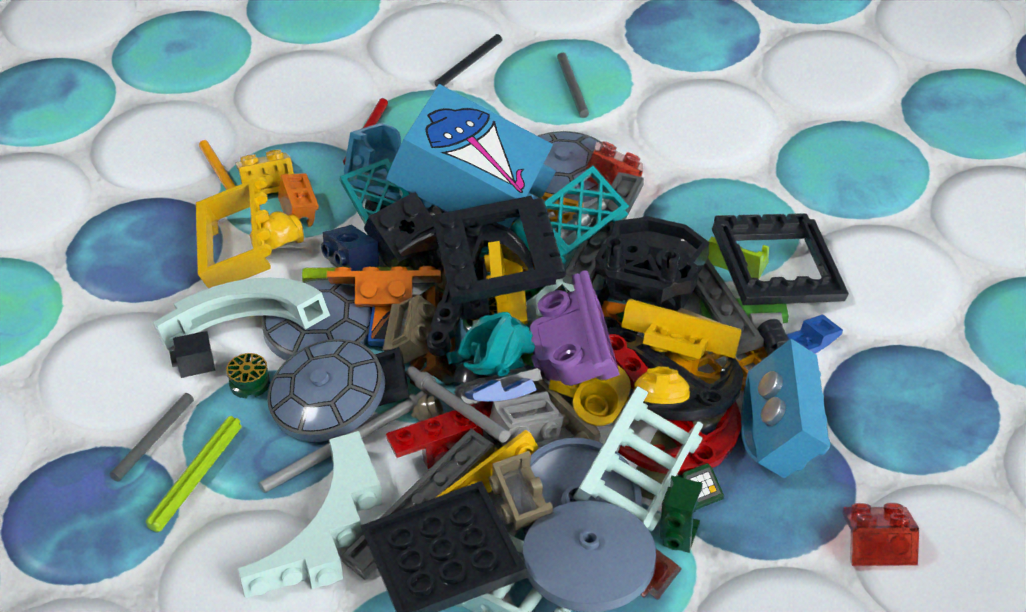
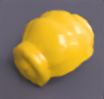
M276 211L269 215L267 221L261 223V228H268L270 230V238L262 241V245H270L271 250L292 241L296 243L304 241L302 223L295 215H286L283 212ZM251 231V233H250L249 236H250V239H251V244H252V246H253L252 231Z

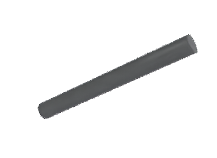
M561 52L557 55V59L581 118H586L589 115L585 100L567 55Z
M184 393L112 470L110 476L113 480L119 482L194 401V398L189 393Z

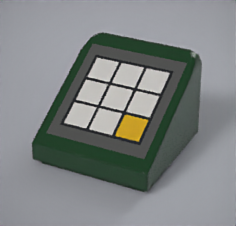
M709 463L682 474V478L703 483L696 510L724 499L722 489Z

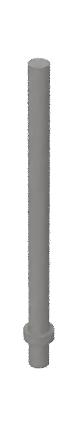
M423 391L416 395L412 393L402 403L362 424L350 433L359 431L361 438H364L406 413L413 411L418 399L427 394L430 396L434 395ZM330 443L259 482L263 493L272 490L332 456Z

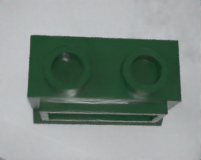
M671 475L670 487L667 488L661 508L660 538L663 539V546L671 550L690 553L700 525V520L694 519L693 513L696 511L703 483Z

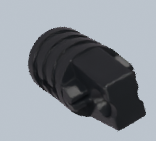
M778 319L764 321L757 328L764 339V349L768 356L789 340Z

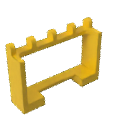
M264 177L255 178L196 202L198 276L207 288L244 280L271 269V265L266 259L272 253L271 246L268 244L262 245V241L270 238V230L268 228H261V223L269 219L268 211L260 210V205L268 201L267 194L260 190L266 187V179ZM250 207L253 249L215 264L213 236L219 234L218 220Z

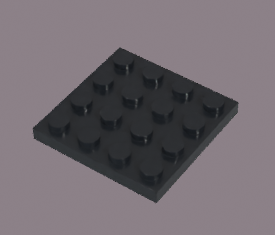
M482 481L360 525L395 612H439L528 578L527 569Z

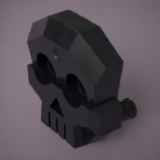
M650 216L615 221L611 237L606 239L605 244H602L595 257V273L601 275L609 288L610 299L621 302L625 300V303L629 299L661 307L663 301L674 296H691L697 284L698 273L702 270L709 256V242L689 226Z

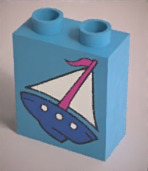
M439 84L404 137L385 179L411 193L416 192L418 197L447 212L531 195L533 199L542 198L556 172L555 169L544 164L553 144ZM520 216L508 218L497 223L510 228L512 223L520 218Z

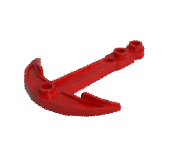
M610 334L609 337L617 365L625 370L630 379L631 388L634 389L636 380L647 372L648 367L634 350L627 348L624 338L616 334ZM736 401L726 410V413L720 419L713 432L708 435L702 434L701 431L698 435L703 438L694 453L688 452L676 476H682L684 472L707 463L713 469L720 465L732 452L741 429V414ZM667 420L688 433L694 427L692 421ZM671 438L678 447L664 451L665 446L663 444L653 445L676 458L683 444ZM621 445L619 448V454L642 468L667 474L669 471L666 467L630 446L625 445L624 447Z

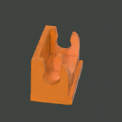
M307 174L281 175L278 199L283 213L295 215L299 219L307 217V225L311 227L314 223L315 211L318 210L319 205Z

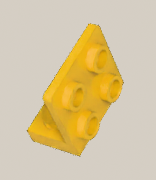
M281 149L267 151L266 156L259 158L255 154L240 157L241 161L235 162L242 184L258 177L266 179V187L260 189L266 194L279 192L281 175L294 174L291 157L286 152H281Z

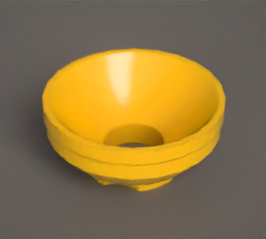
M669 367L648 369L646 373L636 380L634 390L639 386L648 392L644 400L645 402L676 404L684 402L690 397L689 384L678 374L677 370L670 369Z

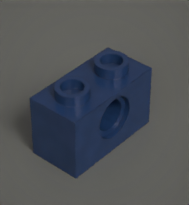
M348 225L323 232L322 253L326 259L336 266L347 267L351 271H363L365 267H380L378 241L355 226Z

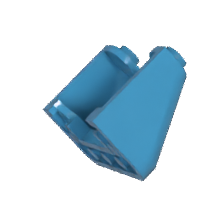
M379 123L350 132L344 174L387 158L390 163L393 162L401 145L399 131L390 125ZM385 168L376 171L373 175L374 178L388 181L385 179L388 174ZM358 179L349 182L351 185L362 189L366 185L365 181ZM370 183L368 191L382 195L384 188ZM388 189L386 197L395 200L401 199L399 192ZM420 198V200L426 208L434 206L428 201Z

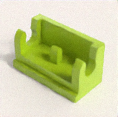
M711 236L708 241V259L713 266L728 270L715 237ZM763 245L762 252L758 251L757 253L741 247L751 278L759 279L769 263V246Z

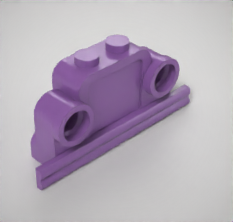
M582 271L580 274H574L571 277L574 291L566 293L565 291L557 290L544 295L537 305L543 317L536 319L530 326L533 334L531 341L535 344V349L531 356L534 367L540 369V372L543 371L549 382L551 379L561 381L565 385H576L595 377L599 380H607L620 375L603 311L591 284L588 271Z

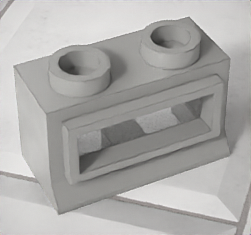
M547 391L504 401H494L490 414L491 420L510 433V437L506 442L500 441L502 446L506 445L524 430H528L536 442L559 438L564 419L551 402Z

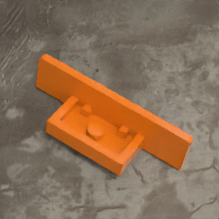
M423 266L419 270H408L406 267H392L391 271H379L377 267H365L363 271H351L347 267H338L334 271H327V278L330 284H355L356 307H391L392 304H400L413 297V283H442L441 270H436L435 267Z

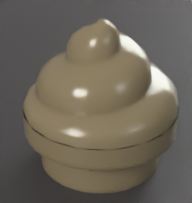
M429 394L422 396L413 408L411 416L419 421H424L444 414L440 399Z

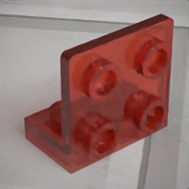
M603 141L602 144L596 142L593 154L584 172L594 166L606 181L612 185L618 172L641 177L643 163L640 162L641 158L633 153L626 152L624 155L616 151L617 147L609 142ZM591 176L586 179L587 181L598 185V183Z
M855 503L851 507H843V516L851 530L850 563L852 566L918 565L919 527L907 507H903L899 503H886L884 507H871L869 504Z

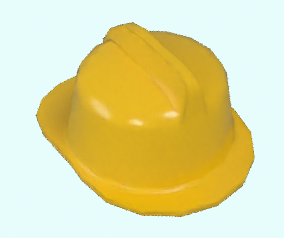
M618 366L620 373L618 376L607 380H599L595 377L579 384L572 401L574 411L579 418L594 426H606L613 423L618 417L631 389L630 379L621 367Z

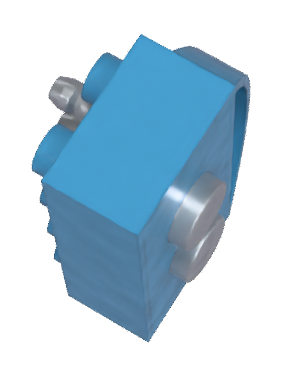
M792 339L788 340L748 371L741 408V432L747 453L755 462L783 478H786L795 471H801L807 462L817 455H824L830 448L818 357L815 353Z

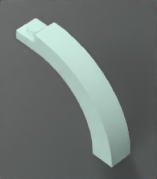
M268 277L233 281L195 293L174 303L176 310L157 319L153 324L162 344L168 349L174 345V337L194 334L212 325L235 318L256 315L278 316L292 320L306 330L327 318L330 314L322 293L316 288L296 280Z

